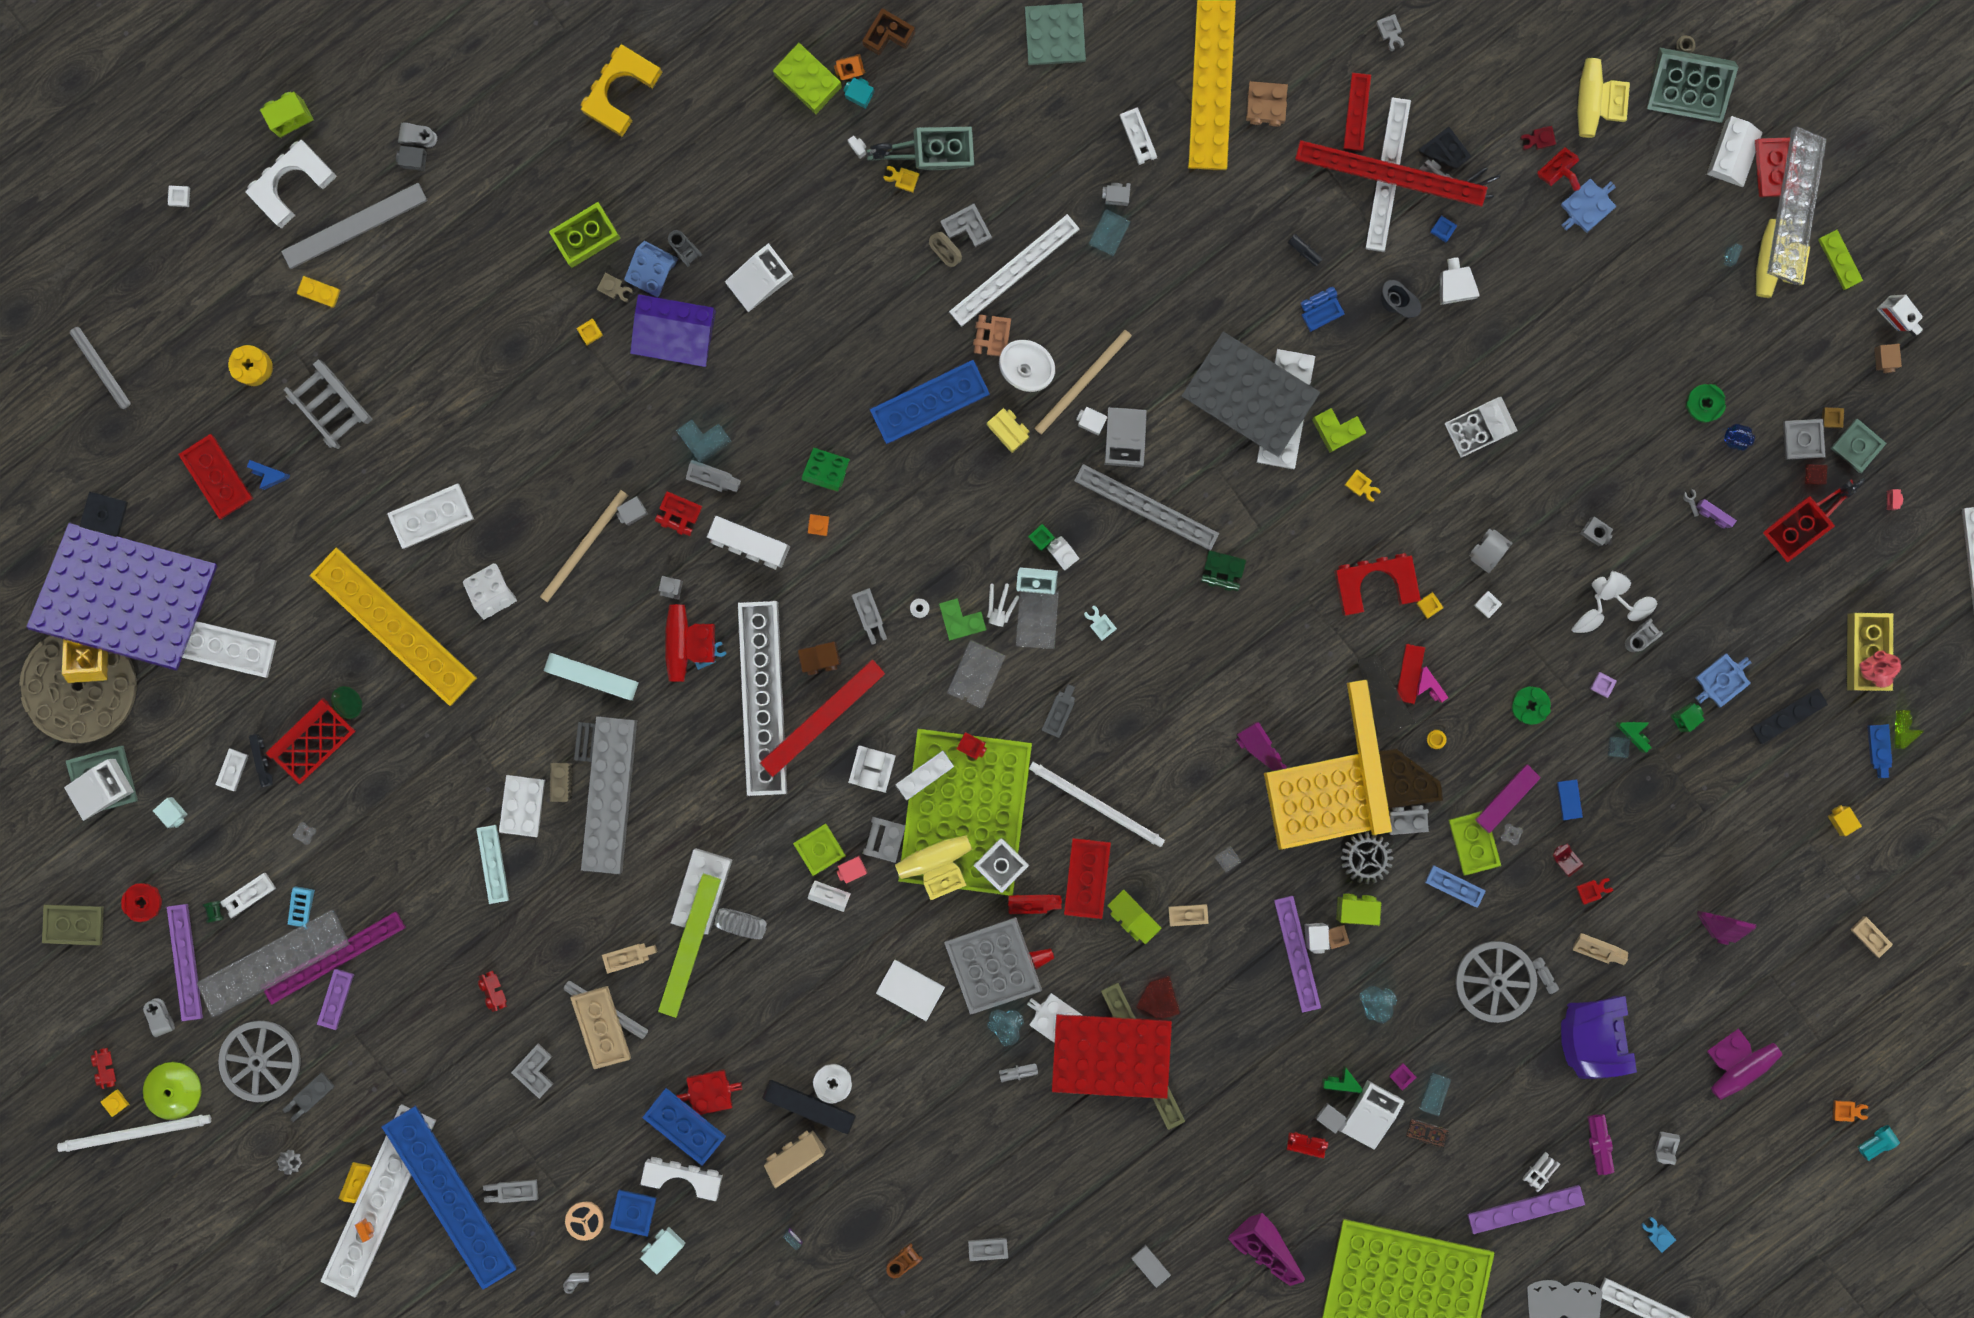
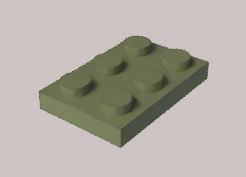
M45 904L43 908L42 943L102 945L104 906Z

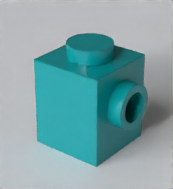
M853 78L851 82H847L844 88L845 98L865 109L875 93L874 88L869 86V82L862 78Z

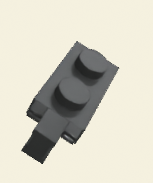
M1068 684L1064 693L1059 691L1042 731L1058 738L1060 737L1074 705L1075 698L1071 696L1075 689L1074 686Z

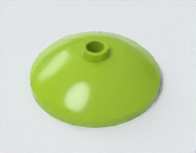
M178 1062L161 1064L154 1068L145 1079L143 1086L144 1101L149 1110L162 1119H181L193 1112L200 1101V1080L197 1074L185 1064ZM166 1090L171 1091L170 1096L166 1095Z

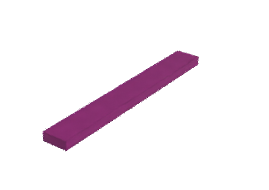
M396 911L262 989L272 1005L400 932L406 926Z

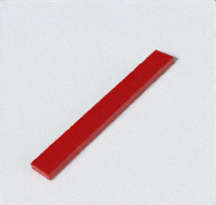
M874 660L869 661L759 762L771 777H774L884 676L885 673Z

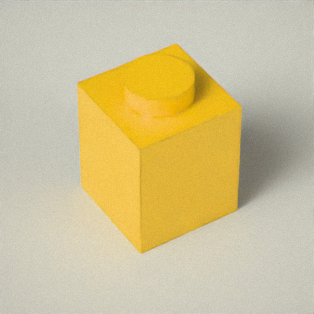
M1840 805L1834 808L1832 814L1828 816L1840 836L1846 837L1862 827L1848 806Z

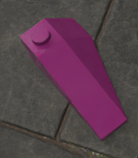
M1259 722L1252 723L1236 734L1238 737L1236 742L1241 749L1245 748L1246 751L1270 770L1277 771L1287 768L1285 764H1282L1279 753L1271 747L1272 742Z
M1702 911L1697 912L1698 917L1711 937L1718 939L1717 943L1729 945V942L1736 943L1756 928L1755 924Z
M1263 1213L1249 1217L1229 1235L1228 1239L1244 1255L1248 1253L1256 1258L1255 1262L1257 1264H1264L1269 1267L1273 1275L1289 1286L1304 1282V1276L1276 1227Z

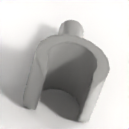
M1691 489L1692 498L1687 497L1685 492L1683 499L1689 502L1696 517L1699 515L1694 501L1696 492Z

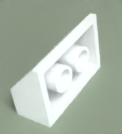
M1733 116L1728 118L1723 126L1707 175L1743 187L1756 153L1755 140L1761 139L1762 132L1748 121Z

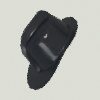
M1389 280L1384 283L1381 302L1387 311L1399 313L1407 318H1415L1420 314L1421 304L1419 300L1404 285L1396 280Z

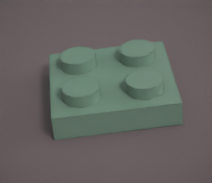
M1855 419L1830 449L1856 471L1862 473L1887 443L1860 420Z

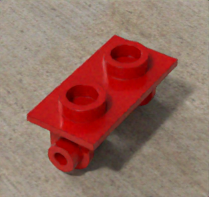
M490 971L486 973V978L484 975L478 976L480 979L478 981L479 988L485 992L487 997L485 998L487 1008L494 1012L498 1011L497 1006L499 1009L507 1007V1000L503 991L495 992L494 990L500 987L497 975Z
M108 1048L100 1049L98 1054L96 1050H93L94 1055L90 1056L92 1066H96L97 1074H94L96 1086L100 1085L101 1089H104V1084H107V1087L115 1086L114 1082H116L114 1069L106 1070L105 1066L112 1065L111 1052L108 1051Z
M1297 1132L1288 1134L1287 1150L1325 1158V1149L1328 1147V1142L1325 1139L1308 1138L1307 1135Z

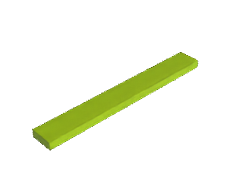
M705 873L702 874L658 1010L660 1013L675 1018L678 1015L722 880L720 878Z

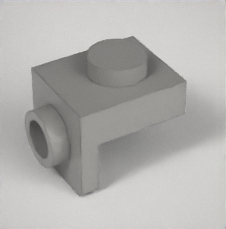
M1660 1131L1654 1149L1656 1161L1663 1164H1676L1675 1154L1680 1142L1679 1135Z

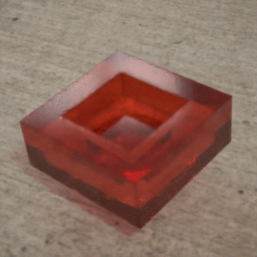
M1807 464L1805 484L1826 485L1827 465Z

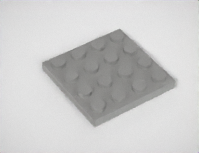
M1016 917L944 942L970 1015L1042 991Z

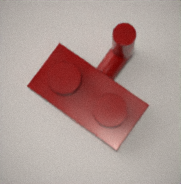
M1564 147L1537 172L1538 177L1552 186L1564 175L1569 179L1573 190L1578 191L1581 188L1575 173L1570 171V169L1580 160L1576 154Z

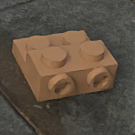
M1250 81L1246 121H1250V124L1261 125L1262 122L1269 123L1270 126H1281V124H1284L1288 85Z

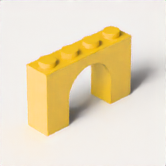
M621 44L619 48L616 47L612 52L610 63L605 64L602 68V76L593 83L590 95L583 99L581 110L587 116L623 137L632 119L608 102L607 91L610 84L618 77L631 76L653 88L662 71L658 66Z

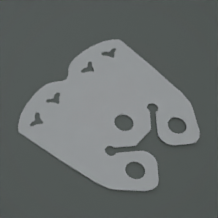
M1543 1280L1532 1283L1527 1287L1530 1318H1560L1563 1315L1568 1318H1600L1603 1292L1594 1285L1584 1282H1573L1564 1286L1558 1281ZM1549 1286L1552 1287V1288H1553V1287H1556V1289H1554L1553 1291H1551V1289L1549 1288ZM1539 1287H1541L1539 1292L1534 1290V1288L1538 1289ZM1574 1288H1576V1289L1581 1288V1290L1579 1291V1293H1577V1292H1576L1575 1290H1573V1289H1574ZM1588 1290H1591L1592 1292H1596V1294H1593V1295L1591 1296V1294H1590V1292H1589Z

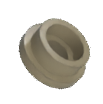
M1682 36L1676 42L1677 51L1692 53L1696 46L1694 39L1690 36ZM1682 43H1687L1688 49H1684Z

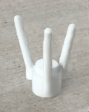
M990 584L988 623L1003 627L1004 622H1008V618L1019 599L1017 595L1006 614L1005 611H1002L1009 584H1005L998 609L994 608V611V584Z

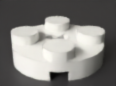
M830 1064L818 1070L814 1077L813 1086L819 1099L833 1104L844 1100L849 1095L852 1088L850 1073L844 1067ZM836 1079L838 1086H834L833 1089L829 1088L830 1084L827 1081Z

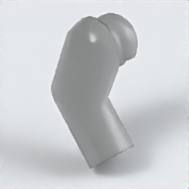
M589 1272L570 1274L563 1284L564 1291L568 1294L573 1293L578 1283L589 1282Z

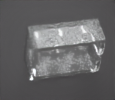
M970 640L947 693L962 700L964 697H967L966 702L983 708L1006 656Z

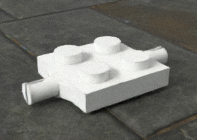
M1052 993L1041 1005L1032 998L1027 1003L1028 1006L1036 1010L1035 1017L1029 1025L1053 1042L1055 1040L1056 1014L1082 1015Z

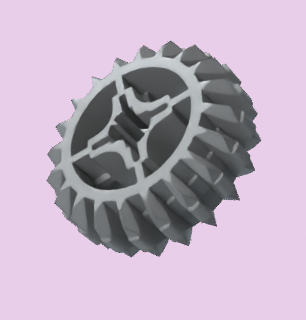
M1365 832L1363 838L1362 834L1358 833V840L1352 836L1353 844L1346 842L1345 844L1349 849H1342V852L1347 853V856H1341L1342 860H1347L1346 863L1342 864V867L1349 866L1345 873L1350 874L1353 872L1350 878L1354 880L1358 876L1357 882L1359 883L1362 882L1363 878L1365 884H1369L1370 878L1373 883H1376V876L1382 880L1381 872L1388 874L1389 871L1385 867H1392V864L1387 863V860H1393L1392 856H1387L1388 853L1392 852V849H1385L1389 845L1388 842L1381 844L1384 839L1382 836L1376 840L1377 835H1372L1370 838L1369 832ZM1365 842L1374 843L1366 851H1362L1357 847ZM1378 847L1382 854L1381 864L1375 859ZM1353 852L1359 857L1356 869L1352 863ZM1360 852H1361L1362 854H1366V855H1368V853H1370L1369 858H1370L1374 863L1368 862V861H1366V863H1364L1365 858L1363 857V855L1360 854ZM1368 865L1377 868L1372 873H1360Z
M721 908L716 914L714 925L732 934L751 939H762L766 932L767 922L747 913Z

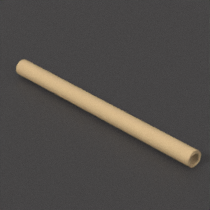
M1124 330L1042 419L1035 427L1038 433L1043 434L1130 339L1131 334L1128 331Z
M620 490L541 594L540 597L548 602L616 513L617 507L622 505L628 497L625 492Z

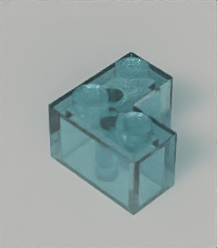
M692 419L676 430L700 463H703L732 441L719 423L705 434L701 432Z

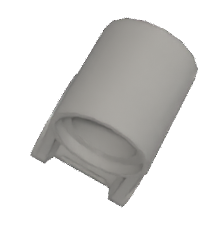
M401 123L398 143L410 146L432 147L437 143V135L429 127Z
M1651 618L1640 625L1626 639L1625 647L1628 651H1642L1663 635V632L1654 626ZM1634 638L1639 641L1638 648H1635L1632 644Z
M155 998L144 1005L143 1011L154 1037L161 1036L175 1029L174 1022L163 1000ZM152 1006H157L158 1009H157V1010H152L151 1007H152Z

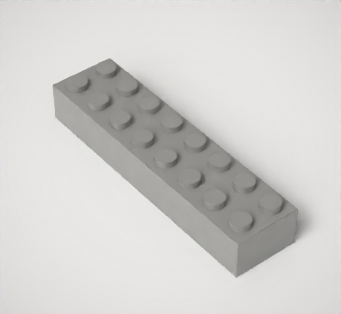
M596 717L581 870L613 874H621L623 872L638 720Z

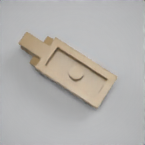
M1580 933L1573 944V951L1608 964L1609 962H1617L1625 965L1628 960L1627 951Z
M643 943L603 954L602 958L608 974L644 963L649 960L648 955L658 951L656 945L645 947Z

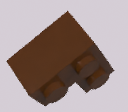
M882 8L862 41L863 46L879 56L889 40L906 49L916 33L915 27Z
M836 642L798 650L802 672H807L808 676L818 674V670L824 668L827 672L837 670V666L841 665Z

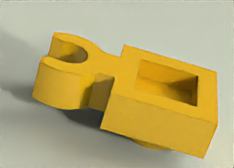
M887 166V170L891 171L893 175L891 177L884 176V180L887 182L896 181L895 187L913 193L919 173L902 167L900 172H896L894 167Z
M1356 470L1345 484L1346 487L1359 497L1363 493L1366 494V499L1370 502L1374 501L1370 496L1372 491L1377 494L1381 492L1376 487H1370L1369 485L1372 480L1359 470Z

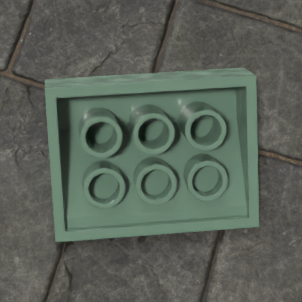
M1659 48L1647 109L1723 123L1738 71V65L1735 61Z

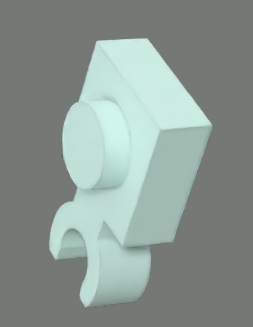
M1093 606L1094 616H1089L1087 612L1084 615L1087 619L1094 622L1090 627L1102 641L1117 628L1105 614L1100 617L1098 608Z

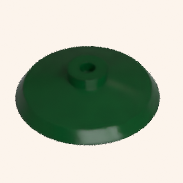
M341 686L333 691L331 705L342 718L353 719L361 713L362 700L354 689Z

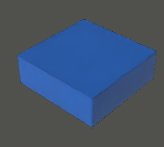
M1441 215L1430 233L1447 242L1457 225Z

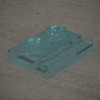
M1106 209L1089 245L1114 256L1131 221Z

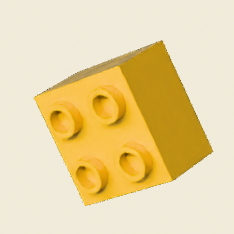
M63 639L62 675L68 683L107 680L108 651Z

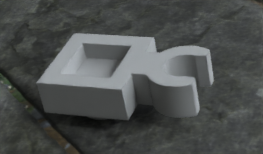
M1395 14L1376 22L1382 39H1389L1388 47L1391 52L1395 49L1393 46L1394 42H1398L1400 48L1404 46L1403 39L1398 37L1402 30Z

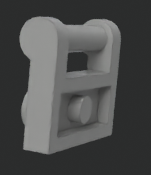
M872 817L871 822L873 824L866 848L863 849L862 854L896 863L905 825ZM883 825L886 827L879 852L874 851L879 827Z

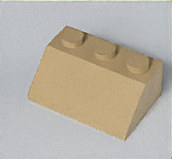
M808 1131L803 1132L798 1136L799 1140L794 1144L792 1142L787 1143L782 1147V1152L779 1154L773 1153L766 1158L767 1162L764 1167L775 1188L824 1156L826 1149L814 1131L810 1133Z

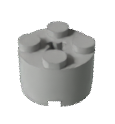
M1489 529L1481 540L1483 542L1482 545L1477 544L1469 555L1471 561L1487 573L1491 572L1513 544L1495 529L1493 531Z

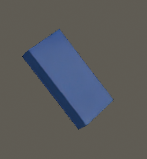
M1335 297L1301 316L1311 332L1343 316L1344 312Z
M1577 779L1557 782L1562 820L1583 818Z

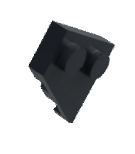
M1447 127L1419 149L1421 153L1454 169L1459 168L1472 158L1450 127Z

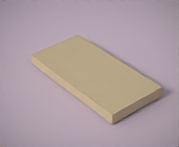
M608 986L571 996L570 998L593 1069L630 1060L629 1049Z

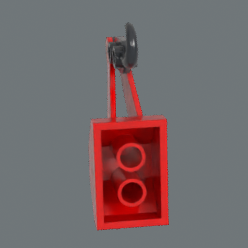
M1865 478L1860 479L1856 483L1849 480L1837 491L1818 503L1811 496H1808L1763 531V534L1783 558L1789 562L1835 527V524L1829 518L1830 514L1846 497L1849 498L1857 492V489L1865 482ZM1840 492L1841 496L1825 512L1819 507Z

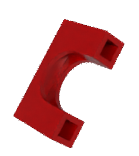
M1406 553L1397 554L1395 559L1388 560L1387 557L1377 558L1376 563L1369 564L1368 560L1357 562L1358 566L1350 567V564L1338 566L1339 570L1334 571L1343 616L1364 612L1360 586L1363 578L1372 571L1384 572L1393 579L1399 605L1421 601L1412 556H1407Z

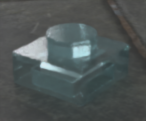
M1735 243L1728 247L1724 254V258H1726L1724 265L1730 267L1735 265L1743 246Z

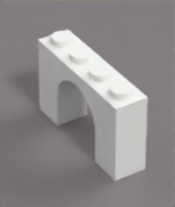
M303 140L294 142L290 146V150L285 155H280L276 159V163L271 168H266L262 172V176L257 181L251 182L248 185V190L245 191L280 228L284 227L295 216L281 201L277 192L278 182L286 172L291 170L305 171L322 189L337 177Z

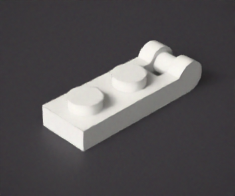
M1138 107L1120 114L1138 164L1141 165L1148 159H1156V152ZM1146 147L1148 152L1142 154L1140 149Z
M263 873L220 903L229 911V917L233 918L275 890L276 887L268 875ZM234 900H236V902L239 905L236 908L232 903Z

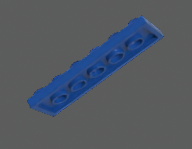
M971 360L870 409L886 444H889L989 396L990 393L974 360Z

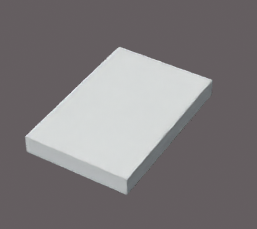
M894 960L876 994L927 1021L945 987L903 963Z

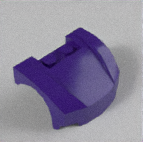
M1612 996L1605 1000L1569 1003L1567 1005L1566 1018L1561 1022L1562 1047L1568 1066L1573 1067L1578 1078L1600 1079L1637 1072L1634 1053H1629L1623 1019V1016L1628 1015L1625 996Z

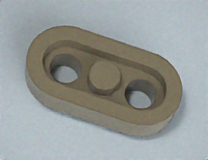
M936 232L929 238L930 247L947 266L954 267L961 262L962 255L960 250L944 233Z

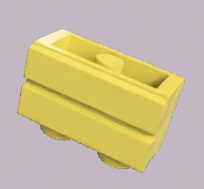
M1003 408L986 424L1009 451L1013 453L1029 439L1027 435L1029 430L1023 424L1018 425L1015 421L1017 417L1010 409L1006 411Z

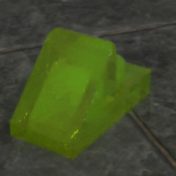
M1896 710L1895 748L1905 749L1924 732V730H1909V726L1912 724L1910 710Z

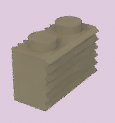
M551 763L550 802H569L572 800V763Z

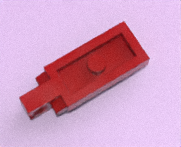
M1008 895L1009 914L1047 913V911L1052 909H1062L1061 895Z

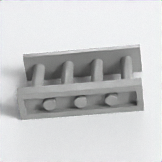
M318 359L313 364L316 368L315 373L294 392L286 387L284 389L287 393L285 397L293 405L297 404L325 437L323 441L330 448L339 449L341 446L336 440L357 422L360 423L362 421L368 424L373 419L326 364ZM325 378L329 383L327 388L305 406L299 397L319 379ZM332 393H338L341 396L340 402L318 420L311 412ZM345 407H350L354 411L353 416L333 434H330L324 426Z

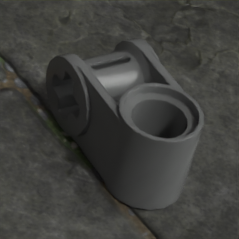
M674 230L669 234V244L687 267L698 256H702L696 246L681 231ZM679 235L682 237V242L679 245L672 243L674 236Z

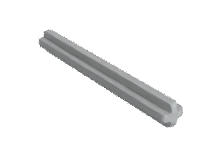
M79 327L71 329V336L121 409L129 407L131 405L130 401Z
M568 981L564 986V991L572 996L587 992L571 981ZM616 1010L620 1025L641 1039L645 1038L648 1029Z

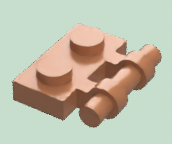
M979 315L975 326L977 329L976 339L973 341L975 346L974 353L981 354L982 347H988L987 355L1000 357L1001 352L1008 345L1011 319L992 316L991 323H986V316ZM985 330H990L989 341L983 340Z

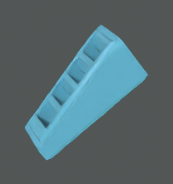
M293 887L288 925L308 927L315 890ZM298 894L305 895L306 899L298 898ZM297 902L305 903V906H300L296 904ZM295 910H304V914L296 913ZM294 916L304 919L303 921L294 920Z

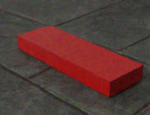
M1405 644L1395 697L1396 701L1415 704L1425 647Z

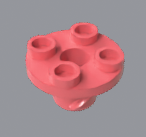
M1877 651L1873 656L1860 663V670L1864 678L1871 680L1877 687L1884 688L1893 683V678L1901 670V662L1895 655L1886 654L1885 651Z

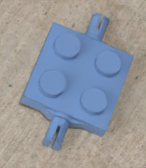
M1590 178L1581 186L1580 190L1575 191L1561 204L1569 216L1561 226L1567 231L1575 223L1588 233L1616 208V205L1607 195L1616 188L1615 185L1609 182L1602 189Z
M1727 653L1722 655L1695 677L1704 690L1695 697L1698 700L1697 702L1701 704L1709 697L1714 700L1718 707L1725 705L1751 684L1743 671L1745 667L1751 664V661H1748L1749 659L1745 657L1737 664Z

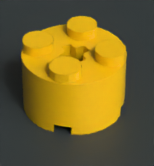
M244 345L232 351L229 358L228 366L231 376L243 384L259 386L269 379L272 374L273 364L270 357L263 350L255 346ZM253 363V367L248 368V365Z

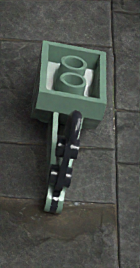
M972 127L913 129L914 140L894 145L879 143L870 146V149L867 150V160H915L916 168L924 170H950L974 166ZM915 147V155H890L892 151Z

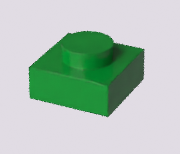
M1043 524L1028 536L1040 551L1055 539Z

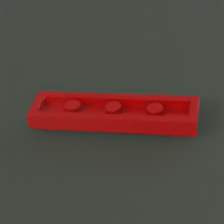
M1351 74L1343 150L1363 151L1371 75Z

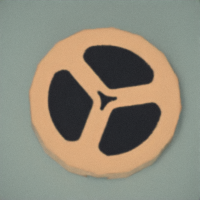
M592 1202L576 1203L566 1214L565 1225L567 1231L578 1240L586 1241L593 1239L600 1233L604 1225L602 1210Z

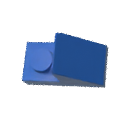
M249 460L247 465L248 468L253 469L251 473L263 477L260 489L263 490L279 484L290 477L286 473Z

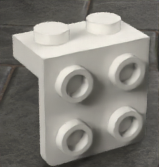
M491 564L463 581L474 609L483 620L517 601L515 595L507 587L496 564Z

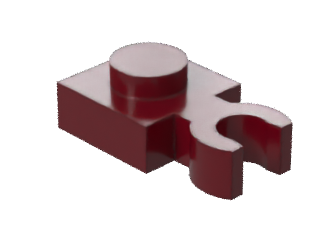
M1552 126L1533 130V136L1524 134L1520 137V140L1527 139L1529 142L1528 145L1522 147L1523 150H1528L1533 145L1536 146V150L1556 145Z

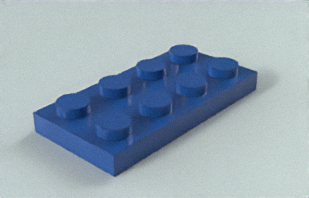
M665 1088L642 1117L700 1165L707 1161L726 1137L667 1088Z

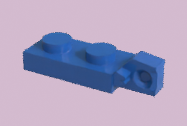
M1889 724L1868 726L1870 762L1873 764V769H1877L1878 778H1889V768L1892 767Z

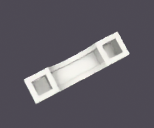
M651 1157V1159H647L645 1162L641 1185L660 1189L665 1181L680 1177L691 1182L696 1190L697 1197L716 1201L723 1175H719V1172L716 1170L708 1169L706 1172L701 1171L700 1167L689 1165V1167H683L679 1162L670 1161L669 1164L662 1162L660 1158Z

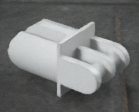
M1546 1152L1533 1167L1530 1166L1529 1171L1523 1177V1180H1527L1531 1187L1534 1186L1537 1192L1547 1182L1549 1183L1548 1179L1560 1165L1558 1162L1554 1163L1551 1157L1548 1158L1549 1154ZM1535 1171L1537 1174L1532 1178L1531 1175ZM1540 1177H1542L1543 1180L1539 1184L1537 1181Z

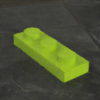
M1838 230L1818 239L1843 290L1863 281Z

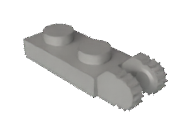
M870 588L853 594L852 598L871 644L876 643L871 629L877 626L881 638L886 640L887 637L882 626L883 622Z
M537 1179L483 1185V1190H498V1196L484 1197V1202L506 1203L538 1200Z

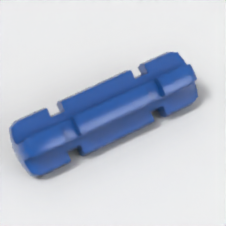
M1330 287L1326 289V292L1322 291L1310 297V300L1302 301V309L1307 312L1312 307H1317L1327 302L1329 298L1337 297L1336 289Z

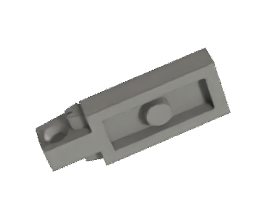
M691 460L686 475L687 480L720 492L722 490L727 491L728 489L737 492L741 480L732 477L731 474L694 460Z

